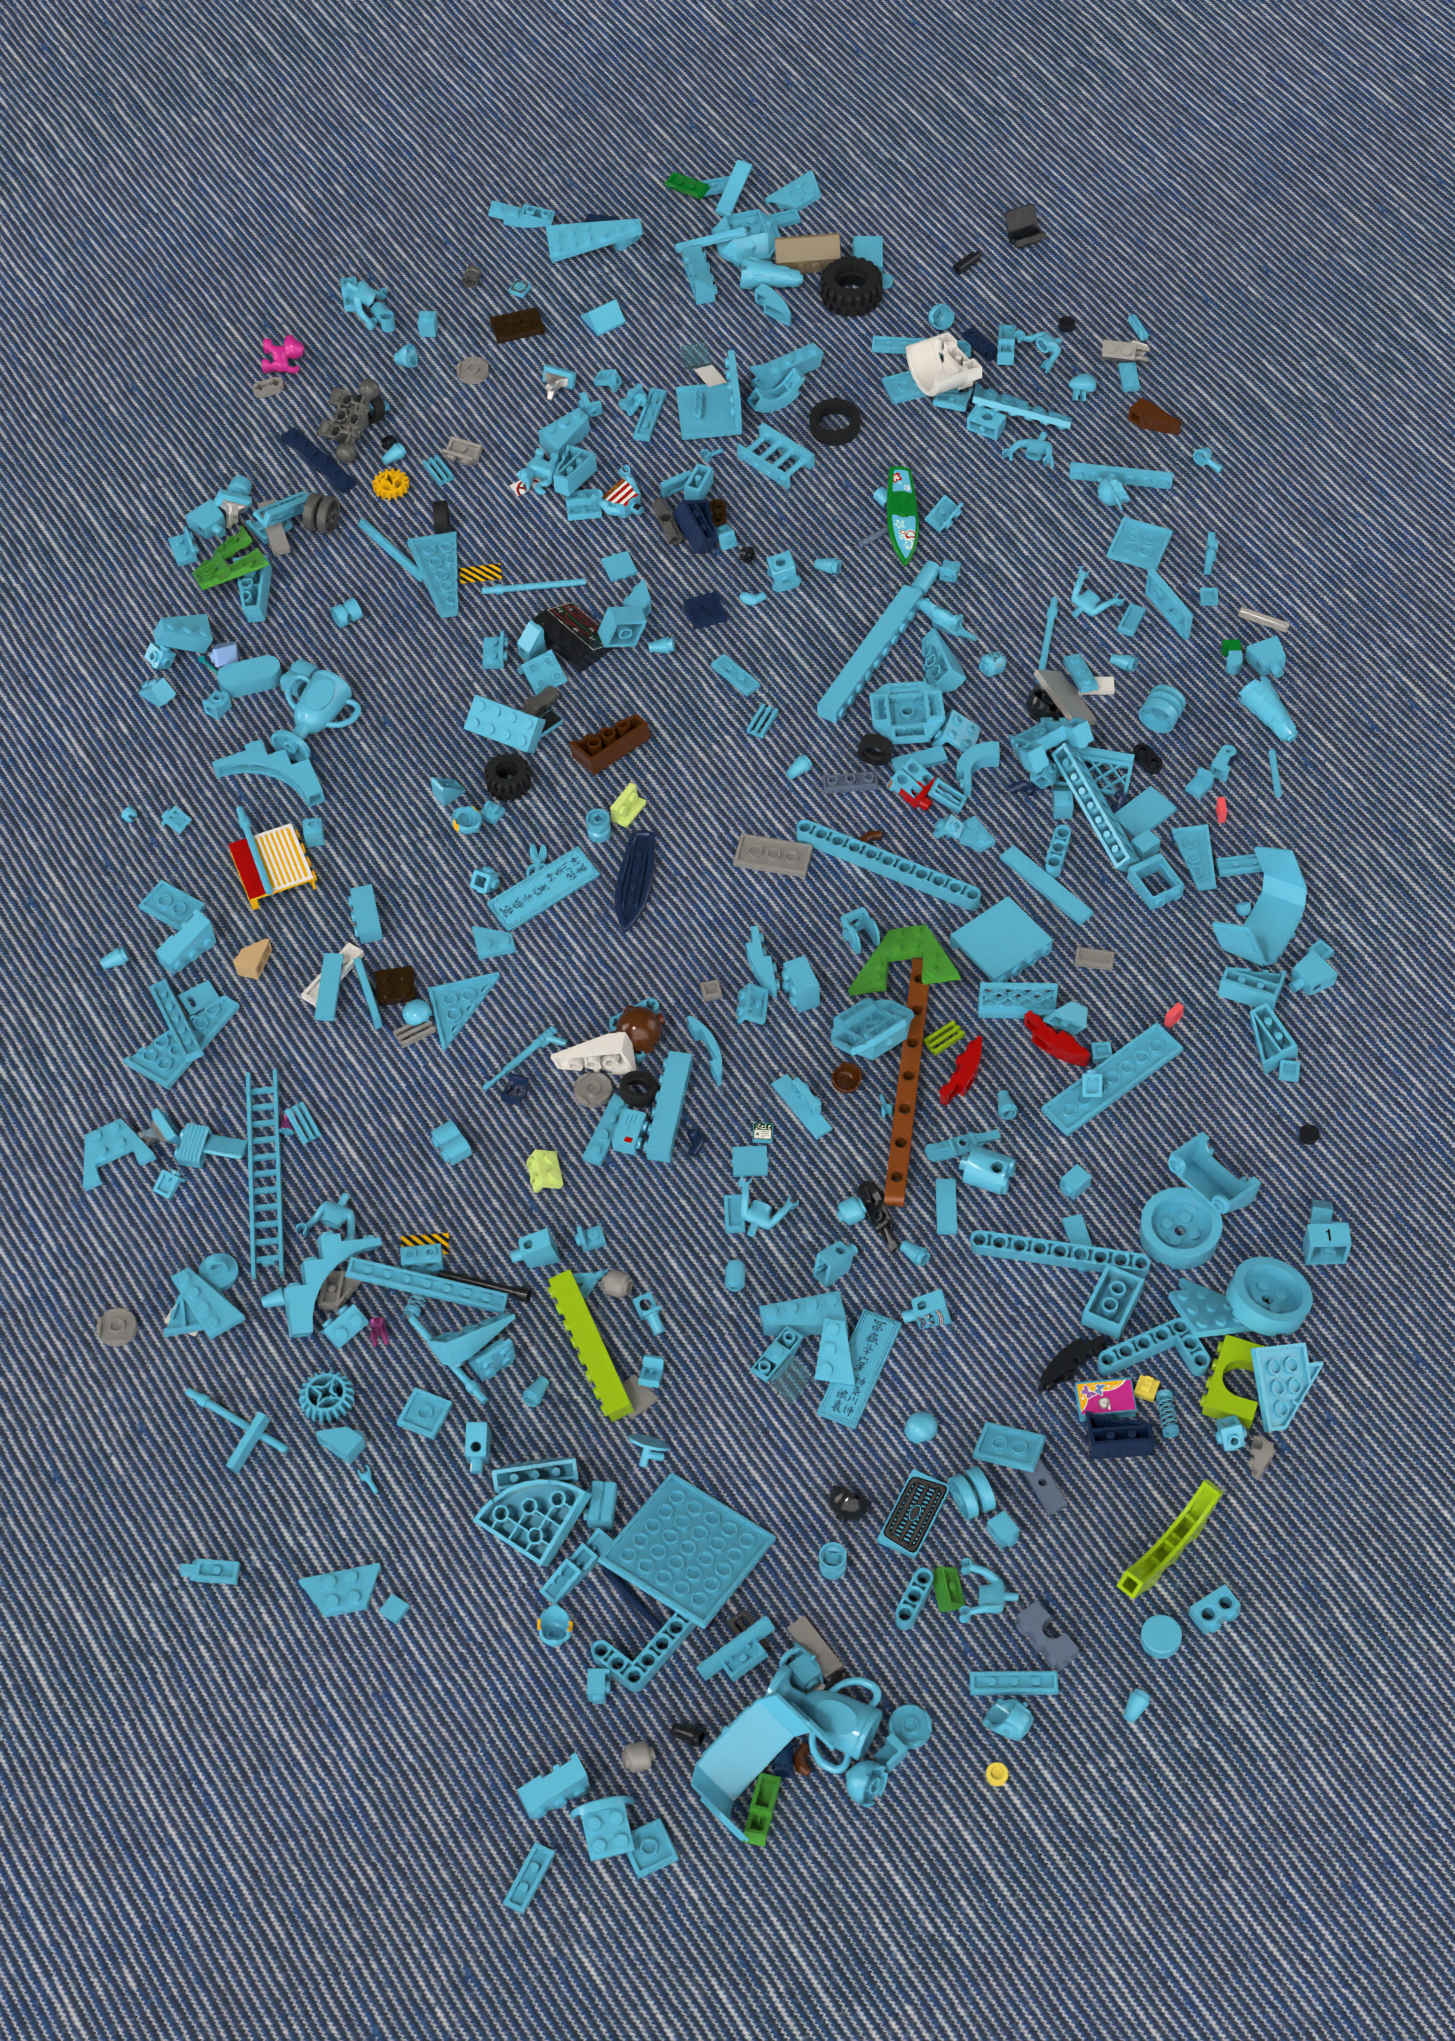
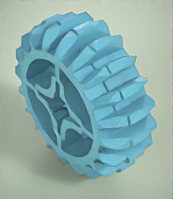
M332 1369L329 1373L322 1370L320 1375L315 1372L314 1378L308 1377V1383H302L303 1389L299 1391L301 1396L299 1397V1403L301 1404L302 1411L305 1412L308 1418L311 1417L314 1422L319 1419L320 1423L323 1424L325 1420H328L331 1424L334 1418L339 1421V1416L343 1415L346 1417V1410H351V1404L355 1401L353 1397L355 1396V1391L352 1388V1382L348 1380L346 1375L342 1376L339 1371L334 1374ZM338 1387L343 1391L341 1398L336 1394ZM313 1395L316 1396L317 1399L316 1406L311 1403V1398Z

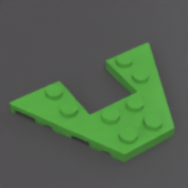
M242 525L239 527L241 530L236 535L229 536L214 551L215 555L209 561L207 559L204 560L192 572L202 590L269 565L258 548L230 566L227 565L225 559L233 557L236 552L246 549L253 542Z
M923 924L889 930L848 989L850 996L887 991L889 962L913 959V957H923V985L960 980L961 977L927 925Z

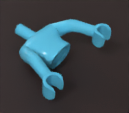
M348 281L345 287L354 292L353 304L357 315L366 323V327L369 330H373L378 320L374 317L370 319L364 313L362 304L369 307L375 296L379 300H384L388 290L381 288L377 291L370 288L365 281H360L357 286Z
M1017 330L1013 337L1018 338V343H1021V341H1036V345L1041 352L1052 353L1051 357L1040 366L1046 369L1045 373L1047 374L1061 353V347L1058 344L1062 343V339L1060 337L1054 339L1045 331L1033 335H1025L1022 330Z
M1041 432L1038 439L1018 440L1010 448L1004 449L1002 451L1003 460L1009 457V460L1012 461L1013 453L1021 447L1026 448V458L1034 461L1041 460L1046 453V456L1043 458L1044 466L1046 467L1050 463L1051 468H1053V445L1048 441H1044L1047 433Z
M1084 566L1080 567L1078 579L1071 596V602L1077 606L1072 612L1074 618H1077L1082 612L1094 617L1114 604L1116 606L1123 605L1125 597L1118 599L1119 593H1116L1114 598L1100 605L1098 604L1101 600L1094 592L1086 590L1083 594H1079L1083 581L1090 572H1082Z
M743 1174L738 1180V1185L742 1188L740 1214L742 1219L751 1223L747 1232L751 1237L755 1236L758 1227L766 1230L773 1228L789 1210H794L799 1203L798 1199L795 1204L791 1203V1196H789L785 1205L770 1218L772 1207L762 1201L753 1200L748 1208L749 1185L752 1182V1178L745 1182Z
M343 1193L338 1203L324 1201L306 1224L299 1223L296 1225L297 1234H299L300 1230L305 1229L303 1235L304 1237L308 1236L309 1229L321 1219L324 1225L334 1229H340L341 1225L347 1221V1237H354V1212L352 1209L345 1207L350 1196Z
M969 1558L961 1560L962 1566H968L961 1568L963 1575H969L971 1572L978 1573L987 1578L991 1583L979 1585V1606L969 1608L964 1605L960 1608L959 1612L966 1614L959 1616L961 1623L969 1622L971 1615L1003 1612L1005 1601L1018 1602L1019 1593L1005 1592L1003 1580L993 1571L973 1564Z

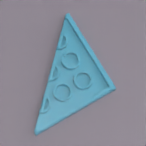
M499 972L428 988L443 1051L448 1048L499 980Z

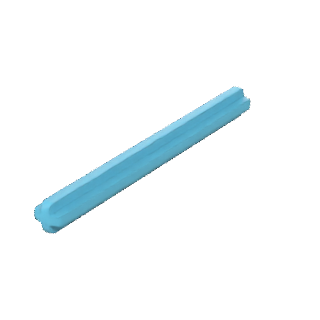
M360 520L358 526L418 581L424 582L418 567L367 520Z

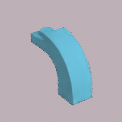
M793 367L778 386L768 390L756 387L747 401L754 411L761 413H770L782 409L800 395L798 389L805 381V378L798 368Z
M999 741L976 744L967 749L959 758L956 768V782H960V789H963L965 796H971V776L975 771L984 767H999Z

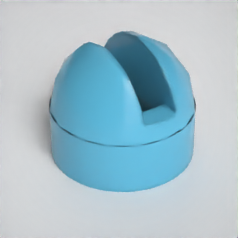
M128 806L121 814V818L127 822L135 821L133 818H137V812L131 806Z
M1250 902L1235 904L1236 911L1240 916H1247L1250 913Z

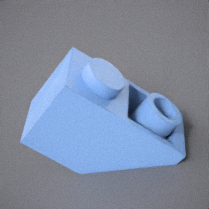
M237 641L215 644L212 652H210L211 662H215V667L239 661Z

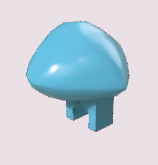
M1087 373L1077 375L1068 383L1069 387L1073 390V401L1078 400L1079 395L1081 402L1086 401V393L1094 392L1096 389L1094 377Z

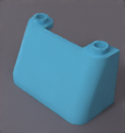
M1201 1132L1171 1153L1168 1160L1169 1169L1207 1201L1217 1212L1225 1214L1247 1207L1254 1201L1261 1182L1256 1177H1252L1247 1181L1245 1176L1238 1180L1212 1157L1215 1150L1209 1149L1207 1145L1210 1137L1204 1132Z

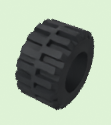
M506 752L504 755L501 753L497 754L498 757H492L484 769L487 791L490 792V795L496 797L497 800L503 799V802H507V800L512 802L516 798L518 800L521 799L522 795L525 796L527 790L531 788L530 768L526 759L523 760L521 755L517 756L516 753L509 754V752ZM508 775L514 776V777L509 778V779H503V778H502V777L508 776Z

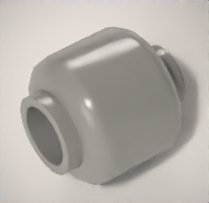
M612 1269L608 1274H604L601 1285L604 1286V1292L607 1295L623 1298L630 1294L633 1280L630 1279L628 1273Z
M645 1741L626 1745L624 1751L621 1752L624 1768L629 1769L632 1773L651 1768L652 1760H655L653 1747H648Z

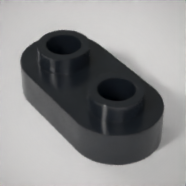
M1141 743L1134 747V759L1147 773L1157 774L1162 770V759L1149 745Z

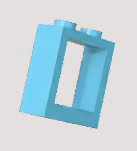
M1161 853L1128 867L1127 879L1150 910L1161 908L1166 903L1178 900L1183 896V882ZM1159 871L1171 889L1152 896L1141 879Z

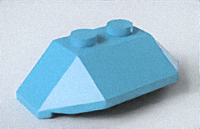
M554 1457L500 1467L492 1470L494 1490L496 1493L501 1494L508 1487L538 1479L557 1480L574 1485L578 1480L576 1458Z

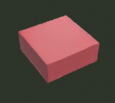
M1217 797L1215 808L1218 823H1225L1227 816L1225 797Z
M1178 1002L1165 1015L1164 1025L1171 1028L1183 1016L1184 1006Z

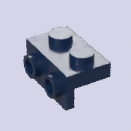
M973 326L962 333L961 337L988 362L994 360L995 344Z

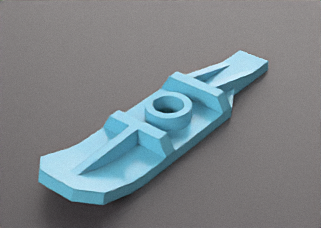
M998 1129L983 1133L971 1132L939 1143L927 1144L924 1151L927 1158L932 1162L944 1161L970 1153L974 1145L982 1147L985 1143L1001 1139V1135ZM962 1141H963V1142H966L967 1144L964 1145V1146H962V1145L959 1144V1142H962Z

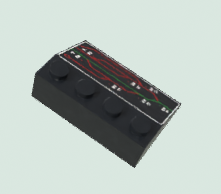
M574 602L546 609L533 618V622L539 624L544 630L545 643L579 673L615 648L604 647L597 633L600 625Z

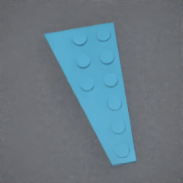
M976 383L972 403H975L978 407L987 406L996 412H1001L1002 410L1011 416L1020 415L1029 421L1035 419L1044 425L1053 424L1059 429H1070L1072 422L1070 417L1054 411L1047 413L1040 406L1030 407L1029 402L1007 394L998 395L991 388L981 389V385Z
M457 531L410 538L407 542L441 618L458 615Z
M223 995L207 1005L205 1010L196 1016L193 1014L188 1018V1023L202 1051L240 1008L239 1003ZM170 1030L154 1039V1042L149 1046L138 1049V1053L130 1058L127 1056L123 1059L125 1065L168 1090L193 1062L186 1063Z

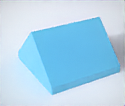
M616 299L581 315V318L597 336L626 323Z

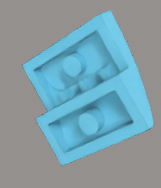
M596 489L576 490L570 496H566L568 521L602 518L601 507L598 505L599 502L591 500V495Z

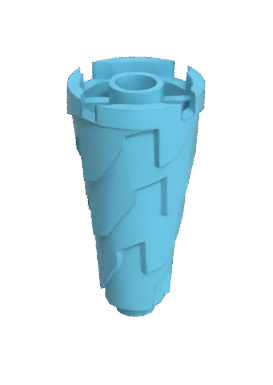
M743 256L740 289L754 290L762 283L771 288L799 287V284H802L803 274H800L799 270L772 264L769 261L758 260V258Z
M1261 676L1260 679L1262 681L1260 682L1254 679L1239 693L1241 697H1238V700L1268 726L1280 740L1288 741L1289 743L1293 742L1298 737L1297 726L1288 715V711L1280 701L1279 695L1270 683L1271 681L1266 676Z

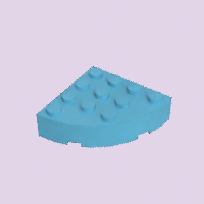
M538 1479L525 1481L508 1487L494 1499H491L481 1508L473 1521L540 1566L549 1567L591 1498L592 1493L578 1486L557 1480Z

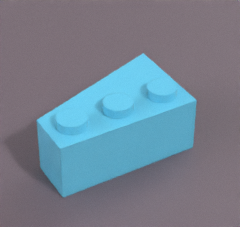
M578 407L538 431L540 446L549 454L552 452L559 454V462H561L562 455L566 452L567 444L572 446L576 443L579 444L590 432L589 417Z
M207 614L161 618L153 631L155 643L158 646L203 654L206 653L213 641Z
M197 908L192 912L194 916L187 923L183 922L180 925L182 929L175 936L171 935L156 951L159 963L172 975L183 970L186 965L196 960L202 953L211 949L217 943L211 922Z
M1267 1002L1250 1011V1023L1264 1075L1278 1068L1280 1059L1291 1061L1298 1057L1297 1044Z
M576 1752L570 1755L572 1760L562 1766L559 1763L554 1765L552 1773L544 1777L539 1775L517 1789L518 1796L530 1820L534 1818L540 1819L547 1814V1811L553 1808H562L567 1804V1801L573 1798L579 1799L590 1790L587 1773Z

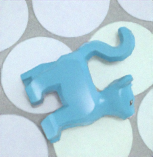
M537 448L535 457L528 462L526 468L517 472V477L520 478L522 483L526 484L527 490L530 489L534 477L543 479L534 487L538 494L543 495L546 491L542 488L550 486L554 481L553 474L559 463V454L552 452L548 462L543 459L544 450Z

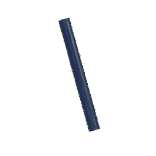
M605 1567L602 1573L659 1632L664 1625L613 1571Z

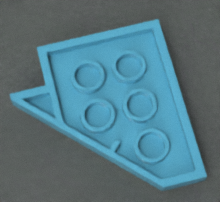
M1180 1278L1178 1284L1182 1290L1171 1291L1169 1294V1300L1195 1338L1253 1331L1243 1325L1233 1315V1309L1230 1303H1227L1225 1295L1184 1278Z

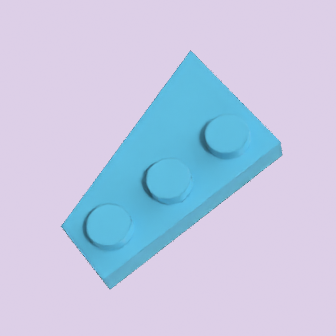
M824 1318L815 1380L855 1386L845 1321Z

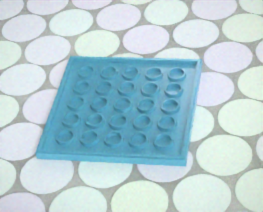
M671 1472L601 1554L598 1562L705 1629L776 1541V1536Z

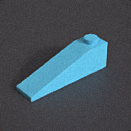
M932 628L922 639V656L925 657L923 671L926 674L923 682L930 684L934 688H940L942 693L955 691L963 684L967 677L935 628Z
M503 1313L482 1320L480 1326L478 1324L462 1327V1332L451 1333L449 1331L427 1340V1344L443 1365H448L452 1368L462 1366L463 1361L473 1357L515 1319V1314Z

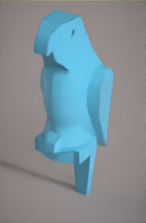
M924 598L920 603V609L931 619L934 628L955 637L962 636L973 641L978 639V637L966 631L963 627L964 615H953L949 610L933 604L929 598Z

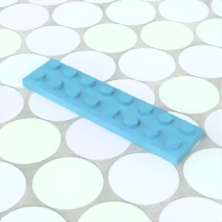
M1156 1022L1092 1069L1098 1071V1074H1102V1098H1082V1079L1080 1078L1043 1105L1041 1112L1068 1137L1183 1052V1047Z

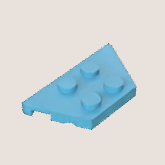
M810 170L765 198V203L768 205L775 203L778 204V208L788 210L796 208L797 212L817 201L821 198V192L813 171Z
M219 1287L213 1288L223 1298L226 1299L224 1293L220 1290ZM181 1294L178 1295L175 1302L176 1306L170 1314L169 1324L167 1328H164L165 1337L203 1330Z
M376 1563L299 1579V1584L325 1618L366 1610L376 1585L375 1581L378 1573L381 1571V1565Z

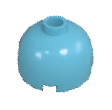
M863 1760L850 1768L846 1774V1787L852 1800L867 1808L873 1806L876 1803L873 1801L876 1794L878 1793L881 1797L887 1784L888 1773L884 1772V1769H887L886 1766L874 1761Z

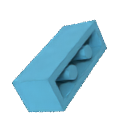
M372 884L350 888L351 896H348L349 906L354 907V911H351L352 921L357 922V926H354L355 936L360 937L361 944L383 940Z

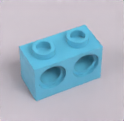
M441 1243L400 1247L402 1269L428 1274L444 1270Z
M1226 1584L1190 1606L1188 1615L1205 1635L1208 1632L1214 1633L1222 1626L1221 1624L1225 1621L1231 1622L1239 1616L1241 1604ZM1220 1603H1226L1230 1608H1222ZM1203 1614H1208V1615H1210L1213 1619H1211V1620H1206V1619L1203 1618L1202 1615H1203Z

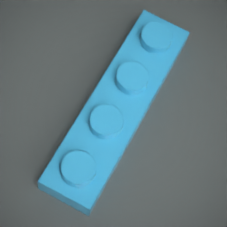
M613 1094L582 1156L583 1161L601 1167L612 1145V1138L624 1108L629 1109L631 1106L625 1103L620 1096Z

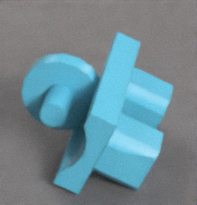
M638 383L634 388H630L627 391V397L618 402L621 410H626L628 416H632L640 406L644 407L647 404V394L643 391L642 384Z

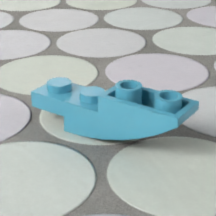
M492 200L488 216L504 220L503 225L537 228L552 225L555 211L527 204L520 208Z
M751 926L752 942L746 943L748 963L759 984L763 988L769 989V995L775 998L777 997V990L780 989L779 978H775L774 975L777 974L776 962L772 963L771 956L766 954V948L761 946V944H764L763 932L759 933L758 926Z

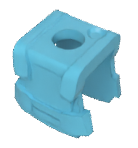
M790 550L766 557L769 565L767 577L770 576L774 579L772 584L773 591L777 593L800 585L802 580L799 575H796L797 565L792 559Z
M864 907L841 916L842 937L844 941H849L850 947L856 954L861 953V944L857 931L865 929L873 943L877 946L880 944V935L874 918L869 917ZM858 919L855 924L850 925L853 920Z

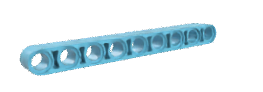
M983 1230L974 1231L970 1237L971 1250L978 1255L1074 1269L1083 1268L1087 1271L1103 1273L1106 1265L1109 1264L1140 1278L1146 1277L1150 1270V1259L1142 1253ZM982 1240L984 1241V1243L978 1245L975 1243V1241ZM1002 1243L1004 1244V1246L998 1248L995 1246V1244ZM1016 1246H1023L1024 1249L1021 1250V1251H1018V1250L1015 1249V1247H1016ZM1043 1249L1044 1252L1039 1254L1036 1253L1035 1250ZM1063 1252L1065 1255L1057 1256L1055 1253ZM1081 1254V1255H1083L1085 1258H1084V1259H1077L1075 1256ZM1101 1257L1105 1259V1261L1097 1262L1095 1259ZM1121 1260L1124 1261L1125 1264L1117 1265L1115 1262ZM1142 1263L1146 1267L1138 1268L1136 1264Z

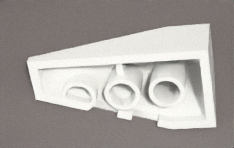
M626 1032L605 1034L551 1054V1059L558 1069L581 1071L583 1068L592 1069L595 1073L600 1072V1070H607L615 1075L636 1071L633 1044Z

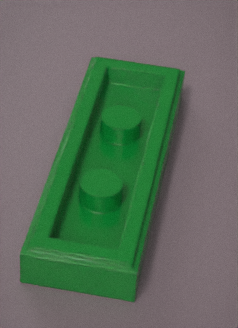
M673 172L664 183L670 189L700 200L710 189L708 184Z

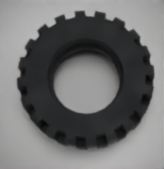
M845 256L842 259H835L833 263L830 262L824 268L820 278L823 304L828 310L833 311L836 315L841 314L842 317L851 316L852 318L857 315L864 316L865 313L872 312L882 299L881 271L872 261H866L863 257L857 258L852 256L848 258ZM846 285H857V286H860V287L850 289V288H844L843 286H846Z

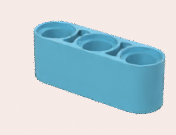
M1058 825L1055 828L1046 857L1045 872L1053 878L1060 876L1070 845L1071 829L1066 825Z
M928 1568L916 1570L896 1609L895 1623L901 1630H909L913 1627L932 1590L933 1573ZM921 1578H926L928 1582L920 1583L918 1580ZM912 1596H916L919 1598V1600L913 1602L909 1600V1598ZM906 1614L910 1616V1619L902 1620L900 1616Z

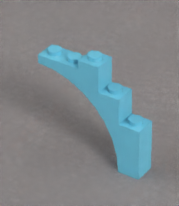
M261 739L245 744V751L212 762L217 778L241 773L266 775L281 780L294 788L304 799L308 807L325 802L323 790L309 759L291 764L285 749L267 754Z
M334 1231L323 1232L317 1239L319 1259L317 1257H308L300 1265L303 1285L300 1282L290 1283L283 1291L289 1338L308 1337L313 1333L315 1300L326 1277L338 1265L349 1259L350 1256L353 1257L363 1252L378 1250L382 1245L381 1237L375 1238L374 1235L363 1236V1239L355 1240V1237H347L341 1241L340 1233L334 1234Z

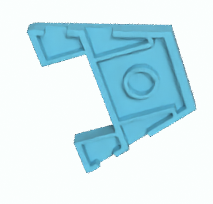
M121 1118L85 1134L83 1187L86 1191L103 1184L98 1167L134 1151L140 1166L157 1159L148 1146Z

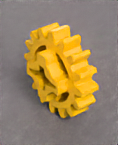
M394 468L391 471L385 469L384 473L379 471V476L375 475V480H372L374 493L376 492L377 497L381 496L382 500L388 498V501L391 498L397 500V496L403 497V493H408L407 489L410 488L408 476H406L405 472L401 473L400 469L394 471Z

